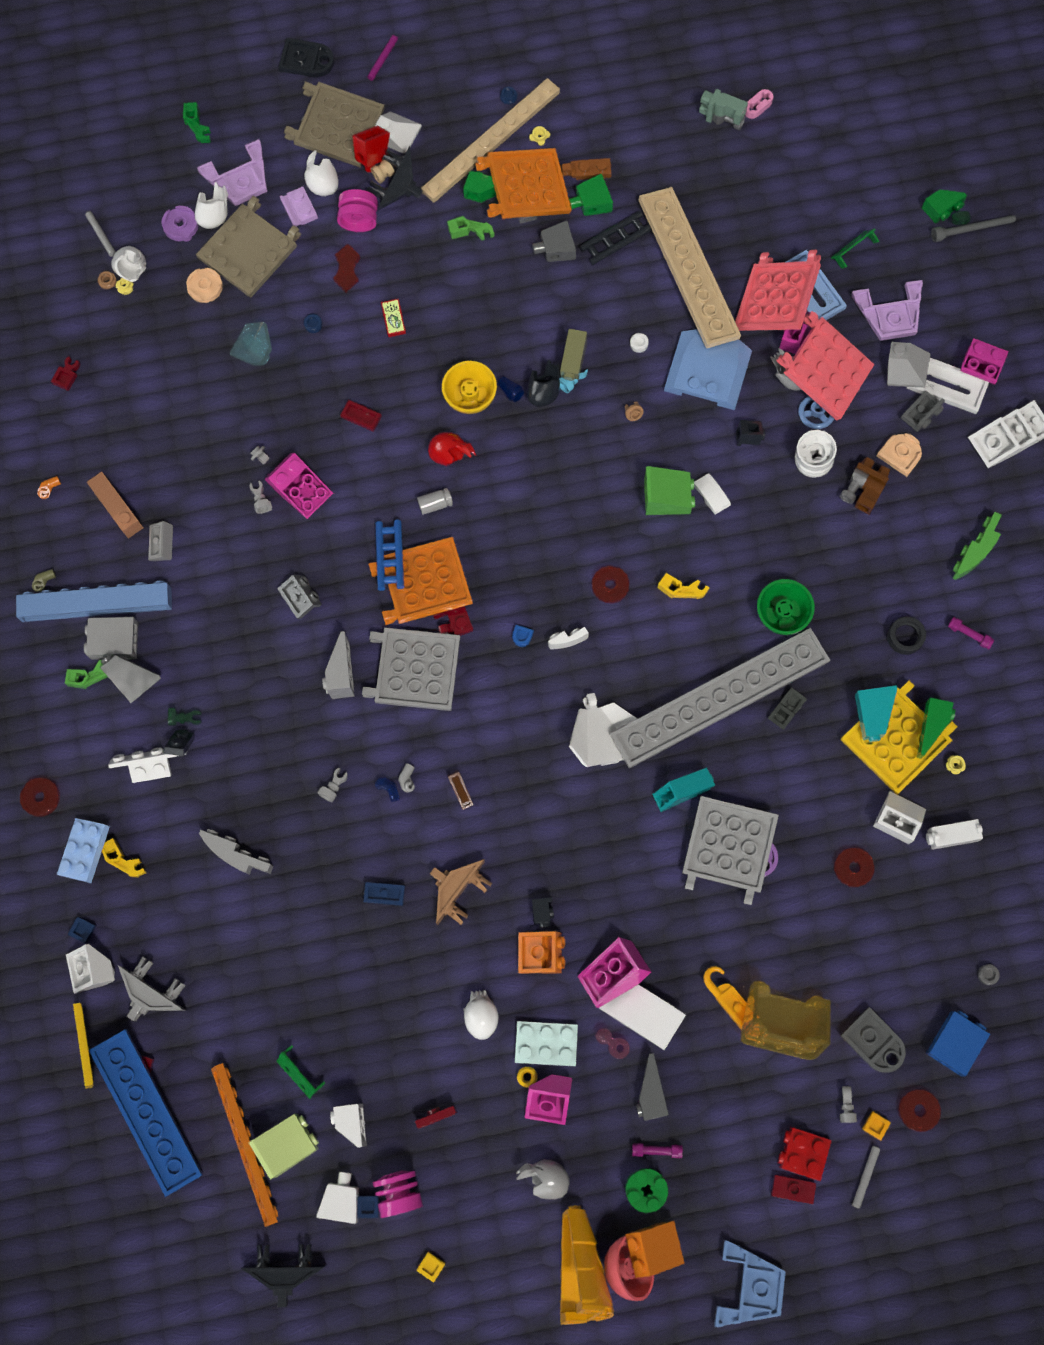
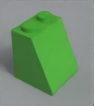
M651 466L646 467L644 478L646 515L691 514V509L695 507V496H691V490H694V479H690V472Z

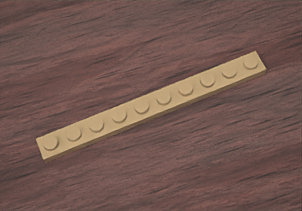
M547 78L421 188L423 190L422 193L433 203L436 202L476 167L475 163H478L477 157H487L488 152H493L560 93V89Z

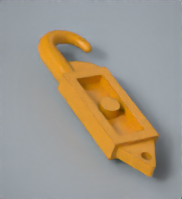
M717 966L708 968L703 976L706 987L742 1031L746 1030L759 1035L757 1021L759 1017L736 989L730 984H723L717 987L711 980L710 976L713 972L718 971L724 974V970Z

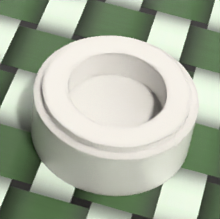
M642 333L634 334L630 340L631 349L638 353L644 352L648 347L647 336Z

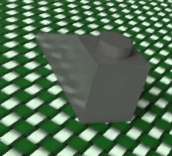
M654 1053L648 1055L639 1096V1105H636L638 1116L643 1117V1121L668 1115Z

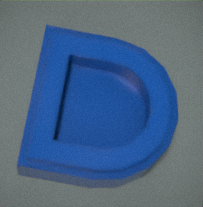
M516 625L512 636L513 642L519 647L527 646L531 642L534 630Z

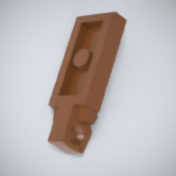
M610 158L571 161V163L562 164V175L572 176L576 180L591 179L599 174H602L603 178L611 177Z

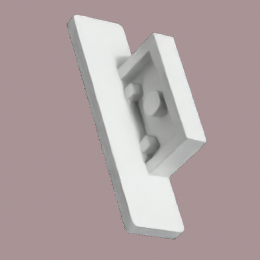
M159 747L152 749L151 752L143 753V751H136L128 756H124V754L115 755L108 765L109 768L128 765L132 783L171 776L172 772L168 758L176 757V755L164 754V749Z

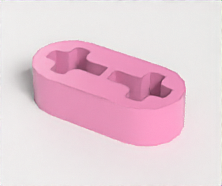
M767 89L758 92L748 101L745 116L754 119L771 106L773 93Z

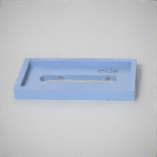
M805 250L786 262L807 261L808 251ZM820 269L814 289L826 306L820 307L811 295L807 312L811 313V311H814L818 315V319L823 317L827 320L845 310L847 305Z

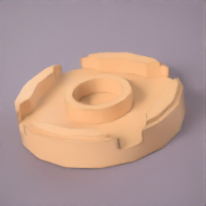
M211 268L196 269L189 275L186 282L189 295L195 301L201 303L214 301L222 292L223 283L221 277Z

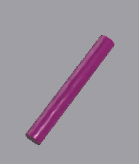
M395 35L391 36L368 74L369 80H374L396 44L398 38Z

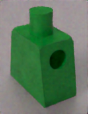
M602 174L577 185L576 197L568 199L571 209L581 207L585 216L609 213L613 210V201Z

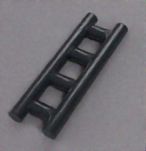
M637 211L583 243L579 248L582 252L588 249L593 256L589 259L590 264L593 266L652 231L650 224L643 226L639 220L642 217V213ZM633 223L637 231L628 235L624 227ZM618 232L622 240L614 244L609 236ZM603 241L608 248L599 253L594 245Z

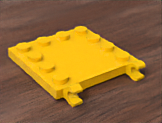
M910 681L901 689L897 687L887 731L880 741L869 742V740H863L860 721L840 739L897 795L952 741L949 735L958 727L953 722L949 723L928 752L921 759L917 758L924 712L906 696L915 686Z

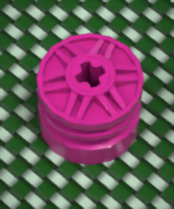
M415 1171L391 1173L373 1182L374 1187L382 1185L384 1187V1190L375 1192L376 1196H386V1200L378 1204L381 1218L423 1207L421 1194L418 1192L410 1193V1188L418 1185V1181L408 1183L407 1180L416 1176Z

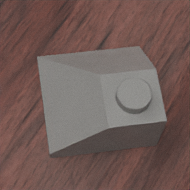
M892 342L888 363V386L925 388L930 353L911 343Z

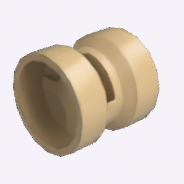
M385 160L381 161L380 165H375L371 168V172L379 184L384 182L385 178L395 175L392 165Z

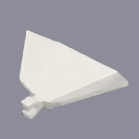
M595 693L587 694V698L583 699L586 709L580 708L577 714L569 744L570 749L585 767L609 765L624 760L610 734L637 720V718L615 703L597 708Z

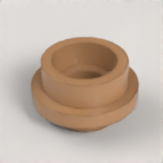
M104 271L99 275L98 283L103 289H111L116 284V277L113 273Z

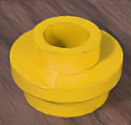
M523 1067L517 1074V1080L521 1086L529 1087L536 1083L537 1073L531 1067ZM525 1073L531 1074L529 1081L524 1080L523 1076Z

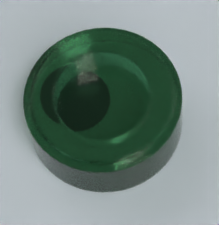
M960 211L952 215V223L955 225H964L971 220L970 212Z

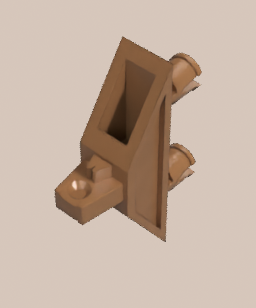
M484 859L450 872L445 870L442 873L436 868L431 871V876L438 880L435 885L439 887L437 925L447 915L460 925L464 923L457 915L466 919L469 915L455 906V902L468 884L473 883L484 893L487 892V889L481 883L491 887L492 882L479 874V869L485 863Z

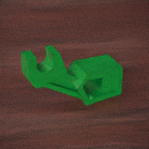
M197 102L184 103L183 119L185 125L189 126L195 134L197 141L211 143L210 136H204L205 134H211L210 128L199 125L200 110Z

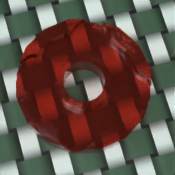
M606 566L599 569L592 579L594 595L604 603L613 604L620 602L629 591L627 574L622 569L614 566ZM612 580L616 583V586L613 589H609L605 583Z
M34 778L24 785L23 791L21 790L20 803L22 808L30 815L36 817L52 813L60 801V792L57 786L45 778ZM43 792L44 799L41 802H36L35 797L37 793Z
M860 848L844 850L837 856L834 863V871L837 878L848 887L857 888L863 886L872 879L875 867L872 857ZM856 862L860 867L859 872L853 873L849 868L850 863Z
M913 1090L901 1098L899 1116L907 1128L918 1132H925L933 1129L938 1124L941 1116V1107L938 1100L931 1093L925 1090ZM919 1104L925 1109V1113L921 1117H918L914 1112L915 1107Z

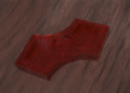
M349 244L335 254V258L339 263V270L333 277L334 281L345 292L359 282L355 274V266L361 259L360 255Z

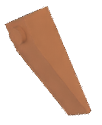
M103 472L87 481L90 488L128 539L143 529V526Z

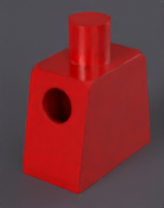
M378 125L353 135L355 159L365 166V171L371 172V168L375 164L383 161V156L386 155L385 153L388 148L390 132Z

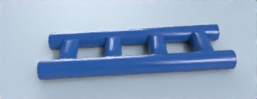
M395 520L394 526L383 527V522L377 521L375 529L378 590L383 591L385 590V584L397 583V589H403L404 570L401 520ZM394 534L395 542L383 543V535ZM395 550V559L384 560V551ZM396 566V576H385L384 567Z

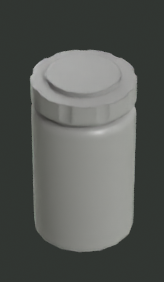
M447 488L417 497L422 515L446 508L447 506H453V501Z

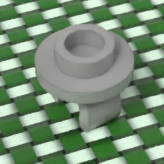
M257 446L251 452V460L253 461L257 458L264 465L269 460V457L263 452L265 447L262 446L260 448Z

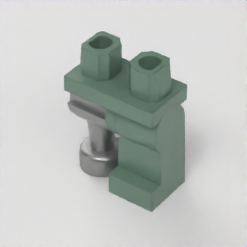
M718 89L714 93L705 90L701 97L702 104L699 113L707 115L706 121L709 123L713 120L719 125L726 121L734 124L733 127L740 130L745 120L744 116L747 112L748 102L726 93H721V90Z

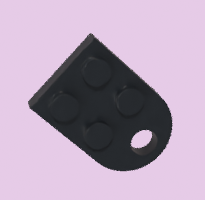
M286 38L278 68L280 72L309 77H322L332 70L334 57L331 49L324 44ZM324 59L329 60L327 64L320 63Z

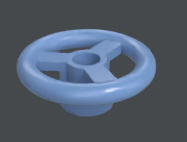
M810 396L806 397L799 406L801 421L812 429H823L829 426L834 418L831 415L827 418L824 415L825 410L815 401L812 403L810 410L804 411L807 403L813 401ZM814 416L823 423H812L806 417Z

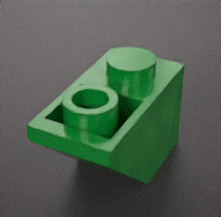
M479 171L469 172L463 188L464 198L482 203L496 196L491 176L484 175Z
M939 189L925 199L922 209L936 224L940 220H946L953 211H959L965 205L964 201L967 195L963 192Z

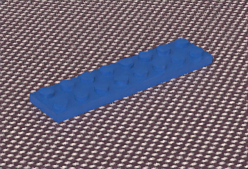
M127 1029L90 1049L89 1052L164 1196L170 1195L202 1176L203 1173Z

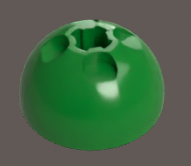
M789 579L776 580L768 584L761 591L757 602L758 616L763 625L770 631L780 635H792L802 631L811 622L815 610L814 600L809 590L799 582Z

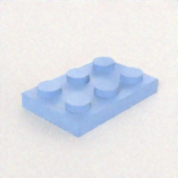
M75 818L57 875L92 883L110 826Z

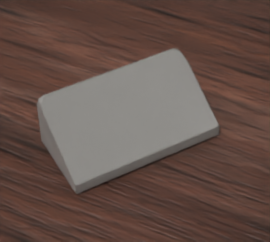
M162 521L150 525V561L172 559V524Z

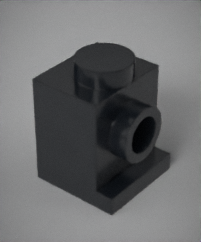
M740 420L736 429L737 446H741V444L760 445L761 441L765 439V429L762 428V421Z
M552 897L532 899L535 925H539V928L551 927L550 919L554 918L553 906L549 907V904H552Z

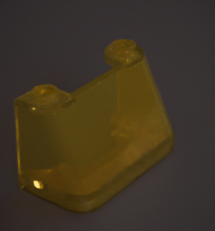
M754 981L749 989L741 1029V1042L746 1045L801 1059H816L830 1045L831 1000L823 999L821 996H813L804 1003L770 994L769 985L763 981Z

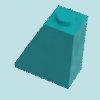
M897 685L859 690L855 694L863 740L877 742L886 734L897 693Z
M705 768L669 781L655 792L653 797L660 811L663 812L707 792L715 786L712 775Z

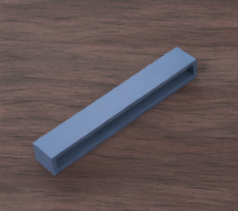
M155 581L154 584L139 582L132 586L127 584H118L117 587L98 586L96 589L81 587L79 590L61 589L60 592L44 590L36 594L24 592L23 595H16V617L22 622L172 610V589L165 581Z

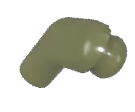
M50 569L37 574L32 583V589L35 592L43 591L47 581L56 578L54 570Z

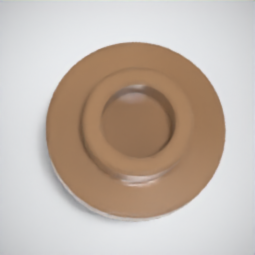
M634 402V405L629 407L627 404L625 405V415L628 420L636 421L643 416L644 410L638 402Z

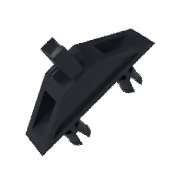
M410 145L402 157L389 151V149H387L386 155L383 156L382 160L396 166L397 171L389 187H386V189L371 180L369 184L371 187L368 186L366 191L381 198L377 211L400 200L404 196L410 197L412 195L418 199L420 198L423 190L416 186L417 183L413 181Z
M258 1244L257 1264L255 1266H243L241 1269L270 1290H273V1296H278V1307L288 1306V1295H293V1289L326 1266L311 1264L312 1244H307L306 1252H304V1244H298V1264L287 1266H271L269 1264L270 1244L265 1245L264 1254L262 1244Z

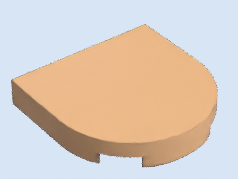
M905 433L890 437L878 452L877 457L908 477L919 462L922 451L920 442L914 436Z

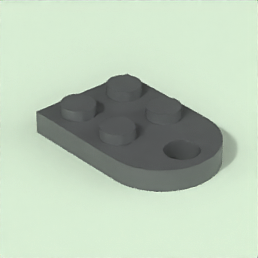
M870 1007L840 1035L872 1069L878 1072L887 1073L895 1071L904 1062L906 1052L902 1040ZM889 1053H893L897 1057L895 1065L887 1063L886 1057Z

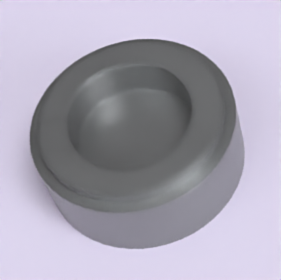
M987 964L978 970V979L985 985H993L999 980V971L993 965Z

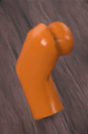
M55 476L41 482L38 489V496L41 499H47L52 488L61 484L59 477Z

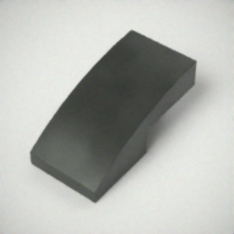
M791 687L768 719L784 730L807 698Z

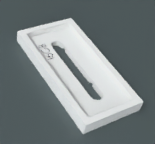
M930 358L927 375L959 385L969 390L970 394L958 392L926 380L925 388L907 387V389L920 394L928 391L939 401L943 398L945 400L944 403L977 414L989 382L961 372L960 368Z

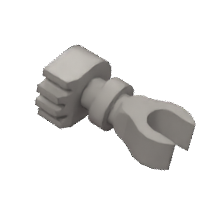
M258 481L259 488L254 489L252 483H250V490L255 495L254 507L256 513L262 514L271 511L272 505L263 494L264 487Z
M340 768L334 771V778L327 785L328 788L321 787L318 791L319 796L329 802L334 801L337 796L334 792H337L338 786L348 778L347 772L344 777H337Z
M843 1086V1105L841 1107L844 1113L840 1114V1122L856 1123L857 1114L852 1113L854 1105H852L851 1086Z

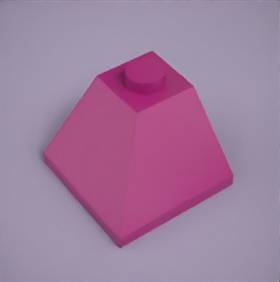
M550 1075L530 1085L525 1118L565 1125L572 1078Z

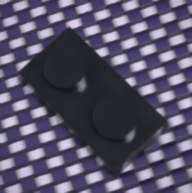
M184 729L175 730L164 747V754L184 756L194 741L195 733Z

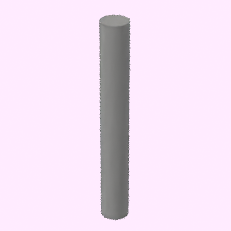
M91 211L85 214L109 256L113 257L115 254L114 248Z
M872 1146L852 1206L859 1209L880 1152V1148Z

